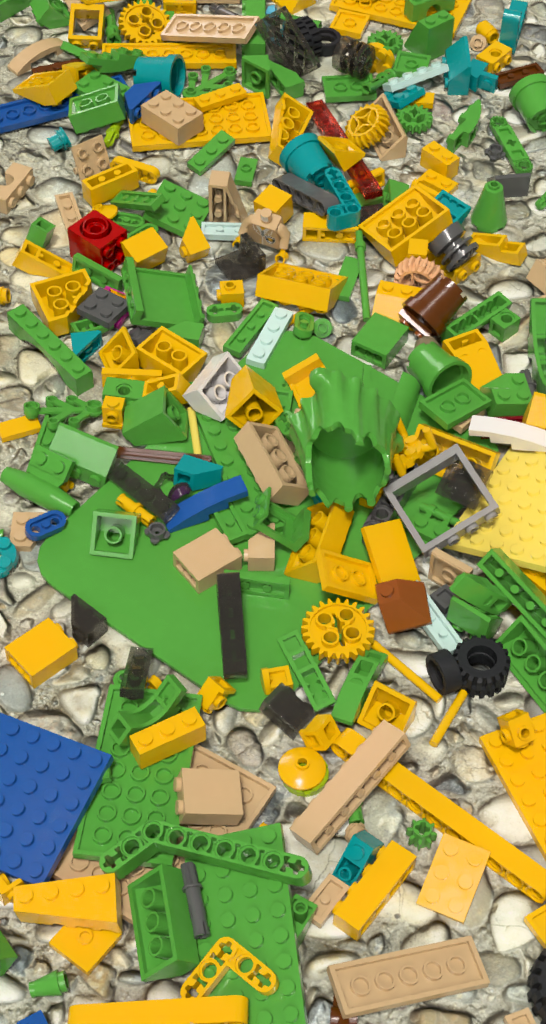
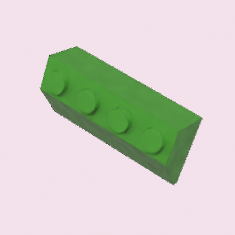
M520 615L495 642H501L503 649L508 650V656L511 659V672L543 712L546 713V638L524 615Z
M160 864L127 886L140 975L143 982L183 976L196 968L200 963L186 893L182 891L184 882L181 869Z

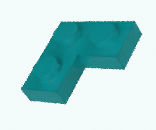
M410 85L405 91L400 93L384 92L392 108L402 109L426 94L424 87Z

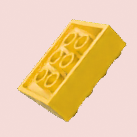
M415 184L359 224L358 227L384 259L394 267H397L401 261L407 258L410 238L429 240V244L443 230L450 226L453 220L449 208Z
M276 262L258 273L255 296L268 301H279L281 305H297L299 309H315V312L324 314L334 307L348 277Z

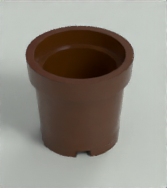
M438 273L414 297L410 296L402 303V306L433 332V336L438 339L446 331L447 324L468 299L467 296L463 298L460 295L463 291L447 276L444 279L441 278L442 273Z

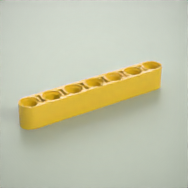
M241 995L78 1004L69 1007L67 1024H190V1022L194 1024H248L249 999Z

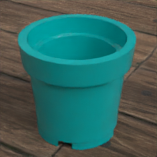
M169 54L163 57L140 56L136 59L134 70L137 71L136 76H133L134 84L159 81L161 82L162 92L168 90L179 98L182 96L186 81V66L181 54Z
M301 134L284 147L279 157L280 165L287 173H292L324 189V172L327 168L334 167V165L321 147L316 134Z

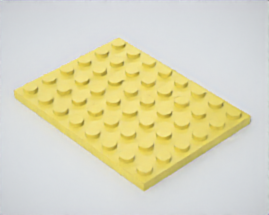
M510 447L485 484L498 504L500 513L492 522H484L479 525V529L474 533H466L460 537L459 542L452 546L447 545L444 548L482 558L492 548H501L517 566L546 573V452L512 450V447ZM480 491L461 515L460 521L456 522L454 526L489 506Z

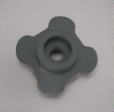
M491 144L489 148L485 149V154H488L491 160H498L506 155L503 152V147L499 144Z
M161 522L151 523L144 531L145 535L149 536L152 544H158L159 541L170 537V532L166 531L165 525Z

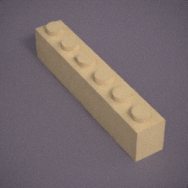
M383 720L376 726L364 743L357 747L356 752L351 758L343 763L338 773L325 784L324 789L318 796L310 801L305 811L293 821L289 829L296 840L318 855L411 746L406 734L386 720Z

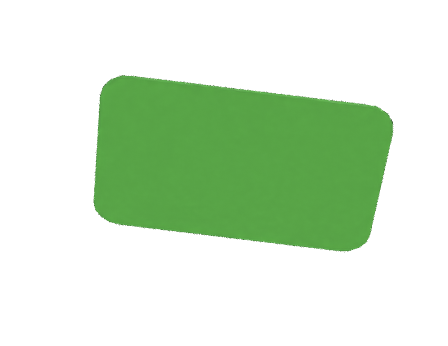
M285 331L265 369L246 364L247 355L238 362L241 368L247 365L273 385L275 389L285 381L282 375L283 372L315 353L318 354L326 369L329 371L340 370L347 378L360 377L361 385L363 365L365 363L314 335L310 338L299 339L293 331ZM371 367L370 380L378 381V395L392 402L399 382ZM294 395L291 406L292 414H294L296 408H299ZM419 395L407 429L408 436L415 435L418 424H427L499 452L496 443H491L490 439H481V436H469L468 429L462 434L452 428L446 431L418 407L419 401L426 398ZM189 419L186 440L147 445L144 449L193 453ZM198 425L202 455H211ZM131 460L81 505L71 517L66 519L65 528L61 532L46 538L40 546L37 559L42 578L52 588L201 688L208 676H221L236 690L234 694L227 696L225 705L244 712H263L277 708L300 687L278 644L277 638L298 629L302 637V619L306 618L307 611L311 612L312 605L319 608V601L327 604L328 598H330L333 603H336V599L339 598L340 602L344 603L346 599H349V605L357 602V609L365 607L364 614L374 604L322 591L321 582L316 584L286 576L284 571L292 550L276 540L274 571H248V562H244V549H248V541L244 540L233 544V547H237L243 555L242 569L239 571L291 578L289 599L223 590V580L198 594L173 566V552L214 528L221 532L212 514H209V520L172 532L168 539H163L158 544L150 542L149 536L144 533L147 527L140 522L139 537L133 559L89 554L93 511L98 508L125 511L115 504L116 501H119L117 498L122 493L126 494L134 502L141 503L145 510L156 516L157 520L155 522L164 524L162 514L198 492L207 489L189 490V495H183L174 501L173 504L168 503L166 500L172 501L174 492L180 488L173 485L174 468L177 464ZM433 475L417 485L403 510L411 520L416 512L425 515V512L419 510L422 502L428 505L433 504L437 506V509L454 515L464 506L451 500L453 486L456 483ZM309 495L299 506L279 504L280 507L295 516L303 508L307 509L315 505ZM358 498L353 504L355 512L341 554L371 563L367 548L362 543L361 528H363L366 519L373 509L359 505ZM436 517L432 518L433 520L442 523V520ZM402 523L413 559L415 560L421 554V551L411 535L406 532V527ZM333 615V618L335 619V627H337L336 617ZM319 653L312 655L314 661L317 663L318 666L326 658L324 657L323 659L318 660ZM288 665L293 681V689L265 695L260 680V668Z

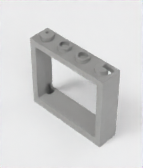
M457 443L383 488L385 496L425 558L431 557V552L435 547L441 550L447 545L452 546L460 541L461 536L466 533H474L479 529V525L484 522H492L500 513L498 504ZM459 460L489 506L425 544L396 498Z

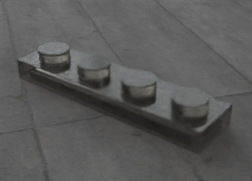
M123 462L108 476V479L137 503H141L146 510L164 524H167L180 510V507Z
M131 646L120 686V697H126L129 700L144 699L154 648Z

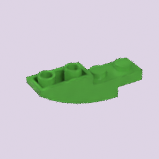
M119 47L118 49L111 48V53L103 52L98 54L92 50L81 52L79 59L88 65H93L92 67L100 73H115L134 68L136 59L146 55L140 49L134 48L132 51Z
M477 99L473 104L469 105L468 109L459 116V125L456 130L447 137V149L452 153L461 145L468 148L476 137L481 116V100Z
M466 572L458 575L454 583L449 587L451 592L468 603L498 616L513 604L487 578Z
M370 649L365 650L364 657L358 655L344 681L331 715L335 721L353 726L362 711L374 681L377 680L388 662V654Z

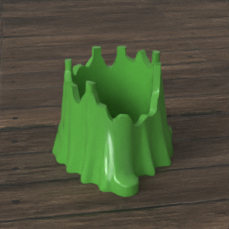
M315 368L309 374V382L315 394L309 398H301V410L289 415L291 422L289 435L295 446L294 460L303 470L309 495L315 497L317 493L327 508L334 502L344 506L346 512H351L355 501L362 497L367 500L368 506H374L376 504L375 498L380 489L385 487L389 481L394 454L400 453L404 448V439L396 432L400 413L389 399L381 398L378 395L377 388H364L361 385L360 377L347 378L340 370L329 371L325 368Z

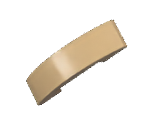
M47 38L37 41L18 53L8 64L7 68L15 75L20 76L31 70V63L52 52L57 56L62 54L64 51L60 47L63 40L60 38Z

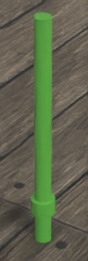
M357 230L355 232L356 242L354 245L358 258L363 321L367 322L370 319V306L365 263L366 243L363 241V232Z

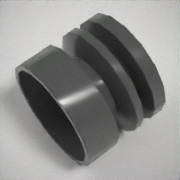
M458 221L443 230L428 246V249L436 258L445 254L441 264L446 265L449 263L446 267L448 272H452L466 263L479 247L477 242L470 244L473 240L471 236L463 240L461 239L466 230Z

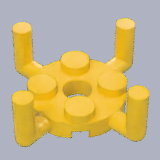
M400 417L397 431L404 439V448L400 453L394 454L392 470L397 471L398 475L402 477L406 475L408 468L415 465L414 461L419 458L421 460L424 453L436 450L437 443L430 427H425L422 430L427 444L422 445L415 435L408 436Z

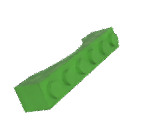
M24 304L7 312L9 330L20 340L28 341L41 350L54 365L65 384L77 396L94 387L92 370Z

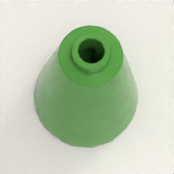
M495 180L485 184L471 214V224L477 226V230L481 232L496 233L498 229H504L507 224L503 185Z

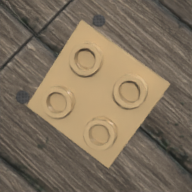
M102 134L70 147L76 164L73 172L75 175H79L80 181L110 169V161Z

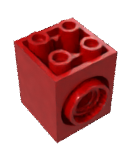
M95 209L67 228L70 257L73 258L76 253H80L110 271L124 263L125 255L120 242L127 239V230Z

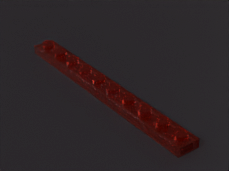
M322 99L306 103V107L314 111L312 119L323 136L348 138ZM362 159L347 170V173L365 200L383 196L382 188Z

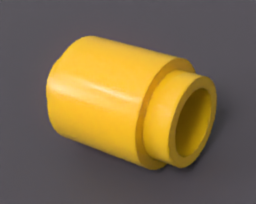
M487 20L477 25L476 34L483 35L489 44L499 39L498 30Z

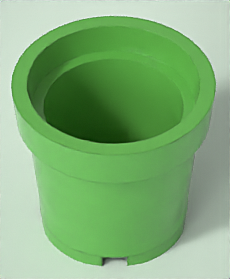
M532 74L524 77L512 87L509 93V101L514 109L521 114L531 132L537 133L536 130L546 132V75Z
M433 341L430 344L422 343L418 345L408 357L410 362L409 367L407 366V371L418 380L426 397L462 378L471 382V367L459 357L452 356Z

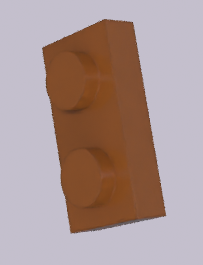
M404 307L398 313L399 322L412 328L415 331L414 335L418 339L423 336L433 337V332Z

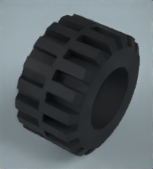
M302 16L285 23L283 26L284 44L288 54L295 62L302 63L320 56L322 52L321 35L315 22L309 16Z
M474 635L471 636L470 640L468 638L463 639L462 643L459 642L456 649H454L453 656L458 663L462 675L461 689L467 691L470 694L469 697L474 698L475 695L479 696V698H484L485 695L492 697L494 692L498 694L502 687L504 688L506 685L511 662L510 656H508L509 652L507 649H503L501 642L496 643V639L492 637L487 639L486 636L481 635V638H477ZM481 663L488 666L490 669L478 670L472 667L470 664Z

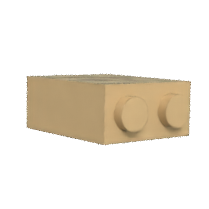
M217 528L212 529L173 552V566L198 594L222 581L224 569L238 571L242 569L243 555L237 547L234 548L228 537Z
M181 768L178 776L174 778L173 790L177 792L178 800L175 802V813L179 815L180 824L238 825L244 815L239 770Z

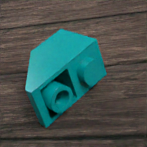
M184 454L174 468L173 485L186 487L191 491L214 486L222 482L223 466Z
M366 830L354 834L332 875L348 886H351L353 882L358 883L362 878L363 870L369 863L373 864L375 862L376 855L384 843Z

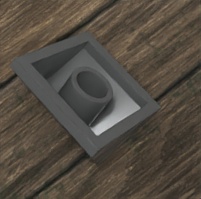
M531 173L495 175L487 178V182L495 180L503 185L504 198L528 196Z

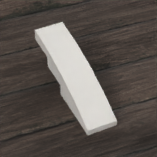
M472 415L468 429L469 436L490 437L491 443L511 444L512 450L546 452V430L517 421Z

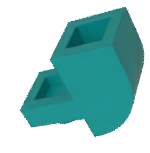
M474 58L471 60L472 68L469 89L474 92L478 88L491 93L496 92L499 76L487 72L489 63Z

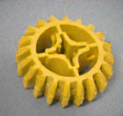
M374 103L366 104L365 107L360 106V109L355 111L354 115H350L351 119L346 121L347 125L344 128L346 130V137L362 150L365 147L369 149L371 145L375 146L376 142H380V139L385 137V133L389 131L388 127L391 125V119L387 111L380 105H375Z

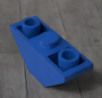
M161 82L134 84L124 93L125 109L131 124L141 118V105L162 92Z

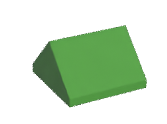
M268 54L243 56L242 86L253 92H263L264 98L269 99L271 69Z

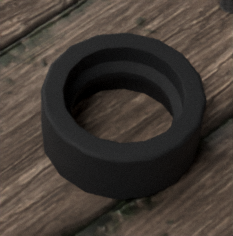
M318 28L321 41L331 42L322 43L320 56L328 57L337 54L341 47L340 33L332 28Z
M444 648L427 655V672L438 693L447 695L461 689V671L450 651Z

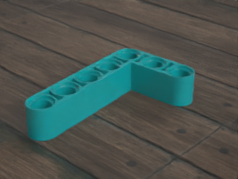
M512 0L510 8L504 9L499 42L512 48V55L516 51L528 2Z

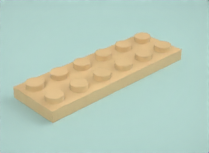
M175 13L160 36L163 41L247 44L260 25L261 19L259 16Z
M471 935L328 965L326 970L343 1019L486 988L490 984Z

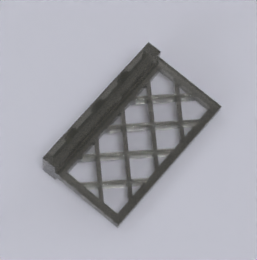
M286 6L264 16L255 23L279 65L296 72L299 77L321 67L320 62ZM281 12L285 16L286 21L280 18ZM280 24L285 26V31L280 29ZM290 29L294 31L295 36L290 34ZM289 39L295 41L294 46L289 44ZM299 44L303 46L304 51L299 49ZM298 54L304 56L303 61L298 58ZM308 59L312 61L314 66L308 64Z

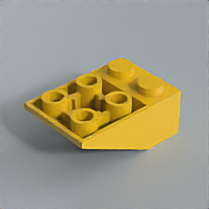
M478 329L443 340L442 349L452 356L459 357L471 367L472 378L470 383L480 390L481 386L502 375L487 340Z

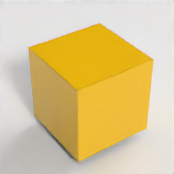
M271 184L253 201L254 212L257 209L269 208L273 214L282 217L284 224L294 214L292 195Z

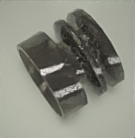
M344 36L339 40L333 52L332 67L338 72L348 73L349 76L362 80L369 74L373 66L375 48L365 42H359L355 38Z

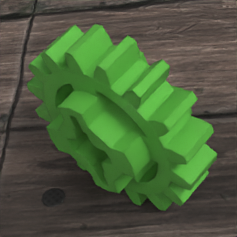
M377 30L376 34L371 33V36H368L367 45L372 42H378L383 44V48L387 51L390 49L393 54H397L398 50L402 51L403 39H401V35L397 36V32L391 33V30L379 32Z
M408 104L407 107H403L401 110L398 109L396 113L400 124L405 129V133L408 131L411 134H414V132L421 134V131L427 132V128L430 129L433 123L432 112H429L428 108L423 109V105L418 107L416 104L414 106Z

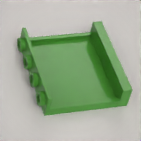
M125 257L121 268V275L132 325L157 328L163 326L169 328L183 321L204 324L205 314L202 313V301L199 300V288L195 283L196 275L193 273L192 265L188 266L186 273L135 267L133 257Z

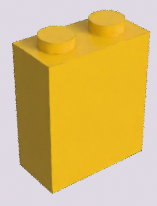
M49 617L4 647L7 661L34 689L78 659V645L72 637L68 638L60 624L54 623Z

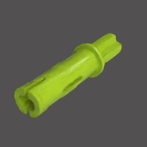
M125 119L119 123H112L110 128L106 130L104 143L107 148L113 146L115 140L119 138V131Z

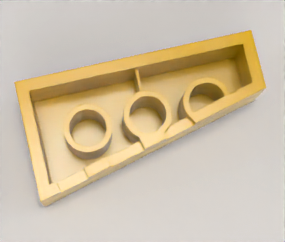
M285 92L275 105L268 158L280 165L279 157L284 147L292 139L304 133L314 111Z
M115 873L13 886V908L21 922L46 925L60 924L72 928L78 926L91 928V930L101 931L105 929L123 933L121 885Z

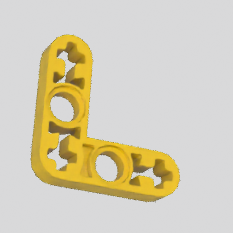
M222 937L214 944L183 983L180 994L181 998H194L189 993V990L193 988L199 993L197 997H208L229 969L233 970L255 990L265 996L272 995L277 991L279 979L271 969L234 939ZM224 946L230 947L232 950L230 955L222 950ZM215 956H217L224 962L222 966L217 960L214 959ZM246 959L252 960V969L247 973L241 972V963ZM208 965H216L217 972L212 978L204 976V970ZM258 972L266 979L269 978L271 982L269 987L263 986V983L255 977ZM199 977L207 984L205 987L197 981Z

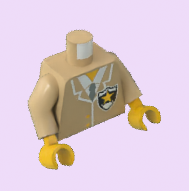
M264 208L262 210L257 209L255 214H250L244 218L238 232L239 236L233 241L232 247L235 246L236 242H239L241 244L239 250H241L245 245L244 237H246L248 240L278 250L280 249V252L275 256V261L278 262L281 256L283 263H285L289 258L286 249L289 246L290 232L284 225L282 217L273 214L269 208Z

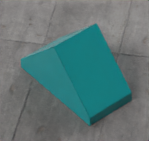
M99 330L70 333L72 351L84 363L103 346L102 332Z

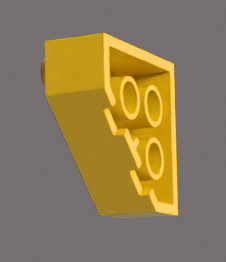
M85 268L30 283L32 302L43 324L57 337L70 333V323L76 322L80 318V315L77 314V307L92 294L91 279Z

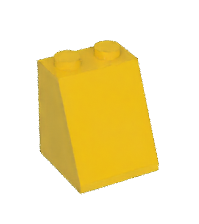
M247 365L232 378L225 417L242 429L248 421L270 425L283 412L275 387Z

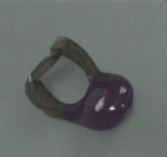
M167 472L160 475V478L153 487L155 497L166 504H173L174 501L183 495H189L192 492L187 482H181L171 488L168 497L164 495L160 488L165 479L174 480V474Z

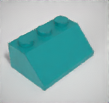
M463 36L445 50V57L441 59V63L448 64L449 71L443 73L444 88H447V95H468L472 66L468 37Z

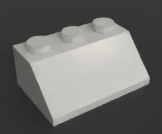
M228 351L214 356L182 396L196 412L221 422L225 419L231 380L242 368Z

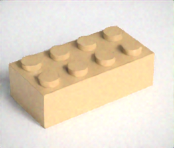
M248 421L234 437V440L246 461V465L254 475L256 483L260 486L262 492L271 487L270 501L273 503L299 506L309 495V490L303 470L294 460V454L278 426Z

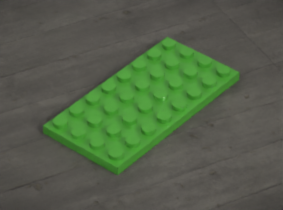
M109 685L95 749L113 756L114 760L110 766L112 781L99 786L77 829L72 852L73 858L99 861L100 857L107 850L149 820H159L180 826L179 815L175 813V802L178 800L177 792L173 790V781L178 776L181 768H191L194 746L140 769L130 751V745L119 746L106 731L107 726L118 711H130L140 707L153 696L156 689ZM186 693L178 704L181 709L177 714L194 706L200 714L203 695ZM160 831L152 833L150 838H156ZM178 838L175 839L173 844L177 845ZM139 846L133 847L129 854L136 853ZM159 851L140 866L155 868L160 864H165L173 867L175 855Z
M281 823L219 835L286 852ZM208 843L200 844L197 850H204ZM231 849L224 850L221 856H228L231 853ZM248 856L245 859V863L254 861L256 856ZM185 858V862L192 861L195 864L198 881L202 884L201 895L211 934L205 939H196L199 961H202L220 938L230 937L271 969L279 979L277 991L272 995L265 996L255 990L233 970L229 969L208 997L227 995L247 997L249 999L248 1024H308L290 884ZM272 862L269 868H277L280 865V862ZM223 947L222 950L229 955L232 953L230 947ZM215 956L214 959L217 960L222 966L224 962L217 956ZM250 959L244 960L240 965L241 972H249L253 967V961ZM208 965L205 968L204 976L206 978L215 976L217 972L216 965ZM258 972L255 977L263 983V986L269 987L271 985L269 978L266 979ZM200 977L197 979L204 987L207 985Z

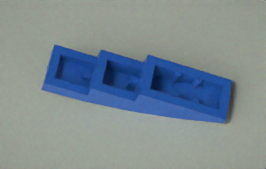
M241 475L225 480L198 492L162 514L163 522L170 533L209 520V514L229 508V502L248 496V490Z

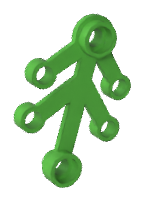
M203 65L201 66V85L195 87V82L198 81V73L189 72V85L183 90L182 96L184 98L197 97L209 93L204 90L212 92L232 85V81L236 80L235 68L227 66L222 74L208 80L211 74V67Z
M75 395L67 396L66 402L59 400L56 396H47L45 398L46 407L41 408L40 404L35 401H29L23 405L24 415L28 419H36L39 414H58L47 419V427L52 430H56L59 423L70 417L68 425L78 429L81 426V421L86 418H96L102 415V403L100 401L89 400L85 402L78 399Z

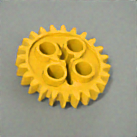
M140 0L139 4L133 1V6L128 3L127 8L124 7L123 12H120L118 29L121 30L120 35H124V40L129 39V43H163L160 34L169 23L170 15H165V9L160 10L161 5L155 7V2L150 5L148 0L145 4H143L142 0Z
M328 598L327 604L319 601V608L312 605L311 612L307 611L306 618L302 619V639L306 642L305 645H307L308 649L311 648V655L319 653L318 660L327 657V663L335 659L336 664L339 665L340 659H344L345 663L348 664L349 658L355 661L358 654L364 657L365 650H370L371 643L374 642V620H370V613L364 614L365 607L357 609V602L349 605V599H346L344 603H341L339 598L336 599V603H333L330 598ZM333 615L336 617L337 627H335V619L333 618ZM339 634H341V642H342L343 646H341V644H340Z

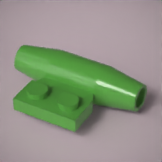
M37 444L29 462L30 473L12 467H6L1 473L0 481L19 496L48 511L58 510L65 516L71 517L80 507V503L60 488L69 480L76 462L43 445Z

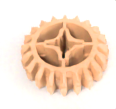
M411 256L410 259L405 258V260L398 264L394 272V283L423 288L438 273H442L441 278L443 279L445 276L444 271L440 270V265H435L434 261L430 262L428 258L422 259L421 256L418 258Z

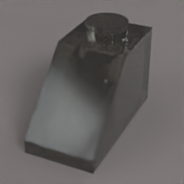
M73 594L71 596L72 636L78 643H83L89 648L108 631L107 618L76 594Z

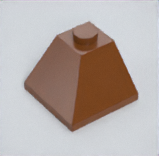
M394 579L375 584L378 604L389 635L432 624L424 582Z

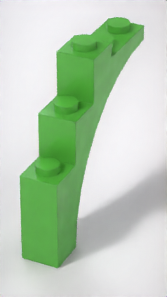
M530 298L528 357L532 359V379L537 382V392L546 394V298Z

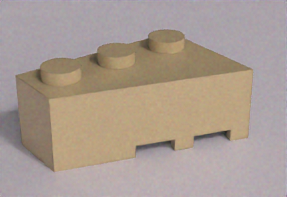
M211 170L208 184L209 222L242 223L248 214L231 173Z

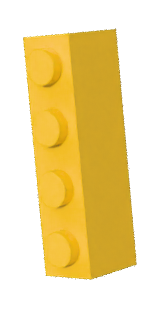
M391 840L387 847L383 845L376 855V861L373 864L369 863L365 867L358 883L353 882L347 891L348 896L344 901L339 900L332 910L334 914L333 925L357 942L415 868L417 856Z

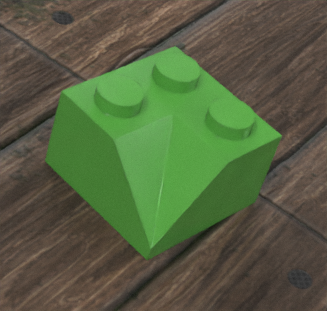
M505 373L480 387V391L492 400L491 406L486 409L488 417L523 416L532 398L524 373Z

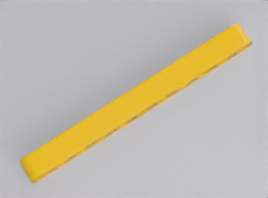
M345 728L330 747L340 759L346 762L356 752L357 747L364 743L366 738L351 728ZM396 762L377 786L422 819L425 818L430 824L434 823V828L442 834L446 833L490 851L491 855L487 862V867L533 901L540 904L545 902L546 869L399 762Z

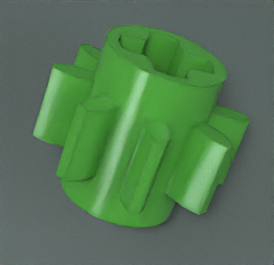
M425 818L417 822L413 819L411 827H408L406 830V835L410 836L408 844H413L419 851L425 847L430 849L431 841H436L437 833L433 832L435 824H430Z

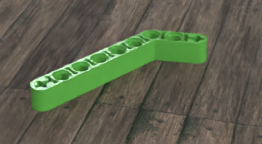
M159 820L145 822L107 850L99 860L102 871L105 874L115 873L118 880L123 879L159 851L298 887L309 884L313 875L308 861L302 856ZM160 831L156 838H150L152 833ZM184 837L180 844H173L175 839ZM208 843L204 850H197L200 844ZM139 846L136 853L129 854L133 847ZM231 849V853L228 856H221L224 850ZM248 856H256L254 861L245 863V859ZM272 862H280V865L277 868H269Z

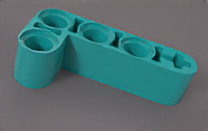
M335 167L327 168L324 172V189L334 194L340 203L327 209V228L331 231H339L358 226L361 219V205L341 171Z

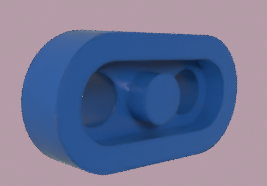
M51 510L32 518L25 525V535L32 541H40L59 533L65 528L66 516L61 511Z

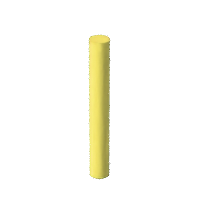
M190 406L187 408L193 453L202 454L195 410Z

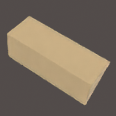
M382 93L373 103L380 105L387 111L391 119V125L388 127L389 131L385 133V137H382L380 142H376L373 147L381 161L405 158L408 137L386 95Z

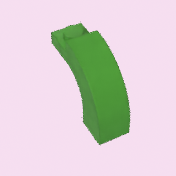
M167 674L161 685L147 702L130 711H118L107 726L106 731L119 746L130 745V735L176 715L181 709L178 704L188 690L174 674Z

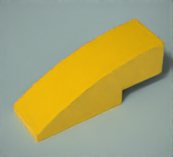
M473 232L471 235L473 240L470 244L477 242L479 245L475 252L490 259L521 266L528 255L525 243L508 241L507 235Z

